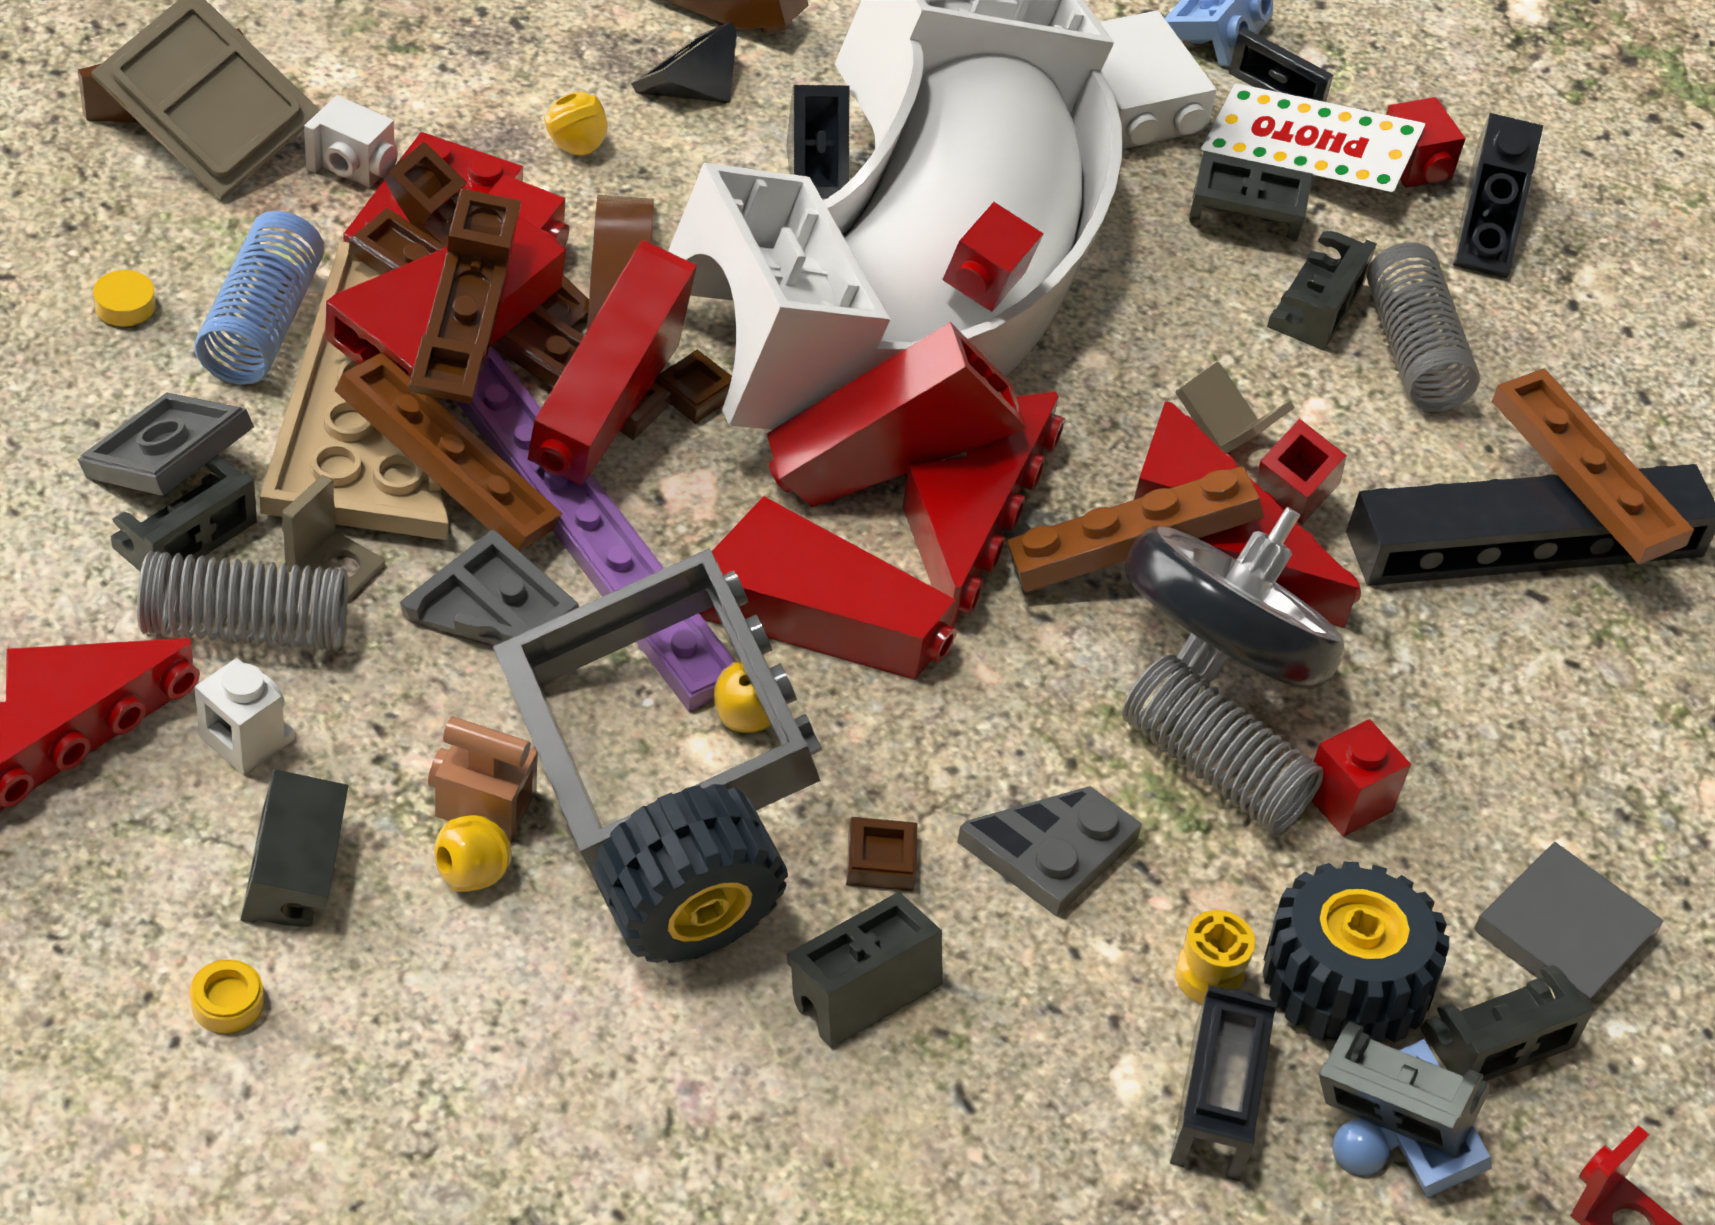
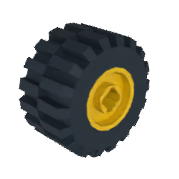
M712 784L705 788H701L700 785L687 787L681 792L668 793L657 798L655 802L642 806L633 812L628 820L619 823L611 831V838L601 844L597 852L599 859L593 863L595 882L626 945L635 956H644L646 961L654 963L665 960L668 963H676L693 957L696 959L735 942L738 938L760 924L759 921L772 912L777 905L776 900L784 894L787 886L784 880L788 877L787 867L751 800L746 798L739 789L731 788L727 790L725 785Z
M1344 861L1342 868L1338 869L1327 863L1316 866L1314 875L1307 872L1302 873L1295 878L1292 888L1287 887L1275 915L1263 959L1265 964L1262 972L1264 983L1271 985L1269 997L1272 1001L1278 1002L1277 1006L1287 1007L1285 1018L1295 1027L1303 1023L1310 1028L1308 1035L1320 1041L1323 1040L1324 1036L1338 1040L1348 1022L1363 1026L1362 1032L1370 1035V1039L1383 1043L1384 1037H1386L1393 1043H1396L1406 1038L1409 1028L1416 1030L1424 1021L1446 962L1450 936L1444 934L1447 923L1443 914L1432 911L1435 903L1434 900L1426 892L1416 893L1412 889L1414 882L1403 875L1396 879L1386 874L1387 868L1374 864L1371 870L1360 868L1359 862Z

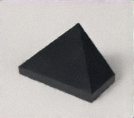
M731 21L698 35L631 83L635 92L730 103L737 30L733 22Z
M1245 27L1238 32L1228 73L1252 87L1322 102L1327 101L1334 76Z
M793 85L786 142L789 174L810 177L821 198L827 199L849 182L850 85Z

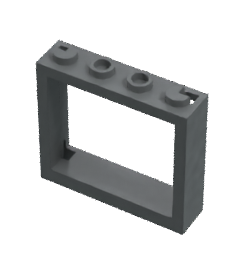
M710 548L493 646L579 851L595 880L593 863L599 859L597 852L601 844L611 838V831L619 823L628 820L631 815L602 827L541 685L711 607H714L781 746L694 786L700 785L701 788H705L712 784L725 785L727 790L737 788L744 793L746 798L751 800L757 811L821 781L811 755L822 751V747L813 731L811 723L806 714L795 719L793 718L787 704L796 701L797 697L781 663L771 668L768 667L763 655L773 651L764 628L757 615L747 619L744 618L739 606L749 601L741 582L734 570L724 575L722 574Z

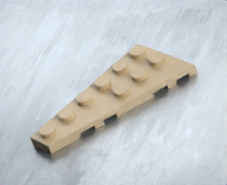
M340 242L259 496L261 514L282 517L283 510L321 475H324L334 481L335 524L448 540V519L446 508L443 505L441 486L334 391L342 373L358 364L325 340L326 301L336 293L381 275L348 253L349 243Z

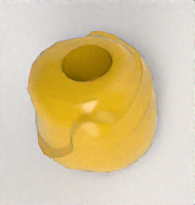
M585 91L572 92L559 98L550 106L547 115L544 116L546 129L553 142L561 150L573 155L584 156L593 153L602 144L607 134V117L600 100L596 95H590Z
M733 662L721 672L714 687V699L719 718L726 727L737 732L756 733L771 726L741 662Z
M469 815L452 819L443 826L436 839L434 857L440 875L449 884L451 890L467 892L489 887L499 881L507 872L511 863L512 850L505 832L496 823L483 816Z

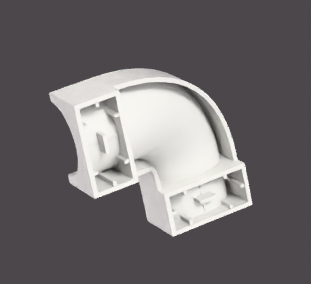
M861 0L835 62L836 68L846 84L850 85V91L872 125L875 134V151L858 173L839 191L826 200H822L810 177L703 163L668 252L697 265L690 296L734 301L736 316L735 361L729 391L722 408L729 426L773 430L949 322L1005 377L1028 355L1042 338L1061 307L1104 220L1116 190L1122 160V124L1115 96L1101 72L1114 45V41L1084 0ZM993 202H996L1044 234L1026 273L994 311L991 312L942 279L959 240Z

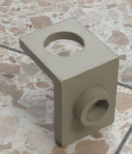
M1219 362L1204 370L1175 392L1199 429L1224 453L1232 451L1259 435L1295 408L1292 402L1288 401L1258 419Z
M321 475L283 510L282 531L284 535L285 563L288 565L289 572H291L294 565L298 564L301 572L300 578H302L303 569L309 565L312 568L313 585L315 570L319 566L323 567L326 561L338 556L352 558L359 564L360 568L357 573L348 577L349 602L385 568L384 558L336 531L334 481L328 477Z

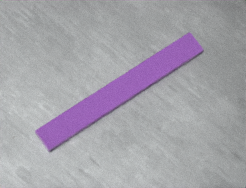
M489 349L472 404L456 402L493 452L563 513L552 531L600 595L603 597L664 569L592 474L581 486L562 476L553 475L541 466L527 460L534 419L541 407L497 350ZM699 613L636 642L688 712L715 701L714 687L717 678L726 667L736 662Z

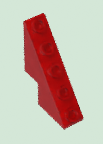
M1056 391L1016 396L1026 424V428L1018 433L942 461L909 465L902 507L931 586L956 599L951 623L953 628L961 612L971 615L974 611L983 587V580L979 577L983 570L992 573L1000 558L1005 538L1000 536L1003 529L1014 531L1025 503V496L1021 494L1024 488L1031 491L1035 490L1046 459L1045 456H1042L1044 449L1053 452L1060 440L1065 418L1055 414L1059 398Z
M1165 401L1138 480L1134 500L1144 497L1147 493L1156 489H1170L1202 479L1211 472L1231 470L1239 466L1229 454L1224 453L1198 428L1191 417L1185 415L1174 403ZM1251 478L1250 480L1260 497L1264 518L1198 538L1236 560L1252 534L1260 531L1269 536L1284 512L1275 499L1268 492L1263 491ZM1296 522L1283 543L1291 550L1292 556L1277 578L1276 583L1304 601L1332 625L1345 628L1353 604L1360 600V583L1350 571L1344 569L1317 543L1310 532L1304 530Z
M191 638L6 649V701L0 702V811L5 807L17 805L33 789L61 771L76 767L89 753L112 738L132 731L142 719L171 700L180 699L190 693L200 677V671L193 663Z

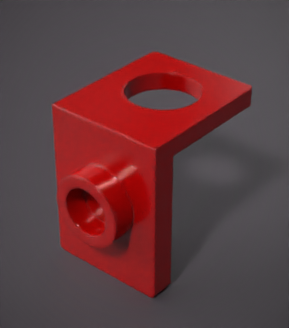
M1638 1125L1614 1150L1604 1145L1589 1160L1578 1177L1587 1186L1570 1214L1579 1224L1614 1225L1613 1214L1616 1211L1632 1209L1644 1215L1650 1225H1682L1626 1178L1650 1136L1648 1132Z

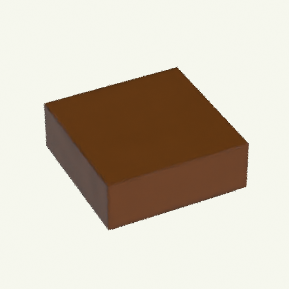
M697 349L661 372L654 382L671 392L669 404L696 424L724 405L732 375Z
M851 817L848 832L846 885L913 891L916 879L918 823Z

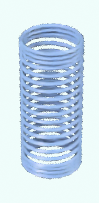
M283 211L265 212L255 219L194 341L197 358L201 365L212 375L226 382L239 385L255 384L267 376L293 318L300 307V303L325 254L322 237L318 230L307 220L296 214ZM276 227L287 229L293 233H296L300 235L306 242L309 243L311 249L314 252V255L302 241L286 232L275 230H261ZM269 234L284 236L299 244L308 254L310 261L301 250L289 242L278 238L259 236ZM270 241L281 243L293 249L296 253H298L303 258L305 264L301 260H299L293 253L279 246L260 244V242ZM263 248L277 250L286 254L297 262L298 265H294L288 259L278 254L267 252ZM256 262L263 264L265 267L259 266ZM281 283L287 284L289 287H284ZM247 284H252L255 288H250ZM277 290L284 291L285 294H281V293H280L279 291H277ZM274 297L280 298L282 301H277ZM240 298L246 299L249 303L243 302ZM270 304H274L278 308H273ZM238 306H242L246 310H241ZM266 311L273 312L275 315H270ZM234 313H238L244 318L237 317ZM261 317L267 318V319H269L271 322H266V321H265L264 319H262ZM257 324L263 325V326H265L267 329H266V330H265V329H262V328H261L260 326H258ZM221 331H225L232 339L241 344L258 348L259 351L241 348L229 341ZM214 332H216V334H217L227 345H229L230 347H232V348L238 350L239 352L246 353V354H250V355H254V356L262 355L263 357H262V358H248V357H244V356L237 355L236 353H234V352L228 350L227 348H225V347L217 340V338H216ZM233 333H236V334H238V335H240V336H242V337L248 339L249 341H245V340H243L242 338H240V337L234 335ZM209 335L212 341L223 352L234 357L235 359L249 363H264L260 365L247 366L233 362L232 360L224 357L220 352H218L214 348L212 342L209 339ZM205 341H206V343H207L209 349H210L218 358H220L222 361L228 363L229 365H231V366H233V367H237V368H241V369H245V370H257V371L242 372V371L232 370V369H230V368H228V367H226V366L220 364L213 356L210 355V353H209V351H208V349H207V347H206V345H205Z

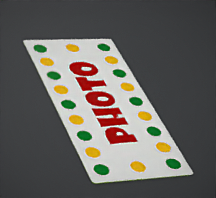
M1236 83L1230 91L1201 150L1394 192L1425 127V123Z

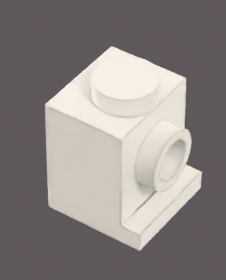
M336 95L304 125L306 169L316 173L323 167L339 176L371 188L395 166L398 150L394 143V120Z
M236 658L194 686L200 738L243 776L295 740V731L283 720L285 701L279 687L271 678L263 674L258 667L243 663Z

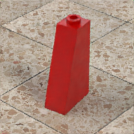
M522 216L518 218L510 262L490 346L562 286L566 249L559 244L552 234L538 229ZM448 247L334 294L326 301L325 340L358 365L383 352L411 377L422 334H426Z
M645 240L641 241L534 419L527 460L541 466L553 475L562 476L583 486L678 348L697 269L696 264Z
M949 322L768 432L767 438L773 459L769 461V469L774 480L783 491L787 493L794 491L811 507H815L906 474L911 464L941 461L1016 434L1026 428V424L1011 382Z
M765 496L753 506L711 551L722 574L724 575L734 570L741 582L749 601L739 606L744 618L747 619L757 615L769 639L916 680L931 660L937 663L941 662L955 640L957 630L951 626L956 599ZM714 607L699 613L704 620L722 625Z

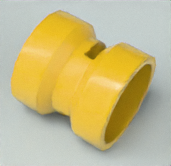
M1218 909L1204 911L1194 917L1188 926L1184 939V948L1179 954L1175 969L1178 987L1187 997L1202 1004L1208 985L1227 990L1241 989L1245 979L1246 968L1251 962L1255 950L1256 940L1252 928L1243 918L1232 912Z

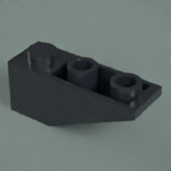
M1494 113L1489 114L1477 142L1465 195L1453 265L1508 278L1544 125Z

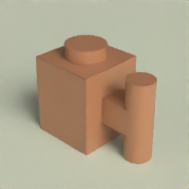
M452 716L448 720L443 734V742L450 744L451 747L449 750L445 748L439 749L434 757L428 776V785L435 788V817L450 821L462 816H483L496 823L511 842L537 792L538 750L530 748V741Z

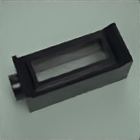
M1208 985L1195 1024L1170 1164L1184 1167L1195 1137L1233 1147L1228 1162L1226 1178L1237 1181L1241 1180L1255 1142L1259 1104L1274 1014L1278 1002L1255 997L1253 994L1240 989L1227 990Z

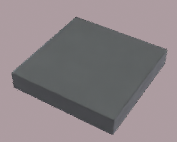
M166 392L81 454V457L77 460L86 478L164 496L253 429L254 425L245 408Z
M1554 841L1479 916L1474 929L1543 981L1540 969L1550 965L1557 966L1563 971L1583 1000L1587 999L1591 1004L1656 936L1664 920Z

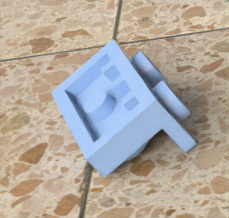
M1181 0L1165 17V20L1180 40H1188L1193 44H1201L1212 40L1218 64L1220 66H1230L1238 32L1245 27L1258 34L1272 17L1273 0Z

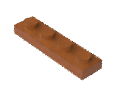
M383 352L342 373L334 391L490 531L494 529L520 552L554 530L563 513L432 396L409 392L411 377Z
M1545 368L1497 386L1492 403L1638 564L1687 546L1694 529Z
M1240 466L1231 470H1217L1207 474L1202 479L1170 489H1156L1147 493L1144 497L1113 507L1095 508L1084 516L1059 524L1038 526L1030 529L1023 535L1008 539L1007 543L1024 592H1029L1126 561L1130 548L1138 536L1153 526L1176 529L1198 539L1262 519L1264 515L1260 497L1244 467Z

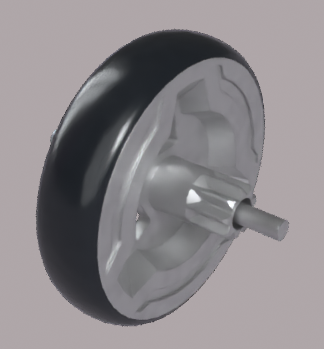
M1286 507L1269 536L1260 531L1254 532L1237 560L1200 539L1164 526H1153L1146 529L1132 544L1125 562L1126 577L1133 587L1152 605L1191 632L1177 659H1181L1183 663H1186L1187 667H1192V674H1201V679L1209 682L1214 681L1230 656L1248 667L1283 683L1304 689H1315L1326 683L1338 669L1345 651L1344 640L1340 633L1312 607L1276 583L1277 578L1292 556L1291 550L1283 543L1300 517V514L1293 509ZM1196 679L1191 681L1189 688L1196 683Z

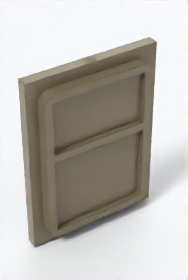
M206 0L176 1L91 72L92 78L220 201L226 198L246 179L252 177L260 167L288 143L294 141L304 131V125L320 111L313 102Z

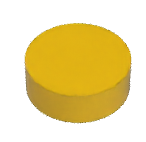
M132 270L113 271L102 276L94 285L93 297L96 314L108 324L121 327L134 326L146 321L155 311L154 285L146 275Z
M232 959L218 960L204 966L192 979L189 990L191 1010L195 1020L203 1028L221 1034L236 1033L251 1026L261 1015L264 1007L262 980L258 972L247 963Z

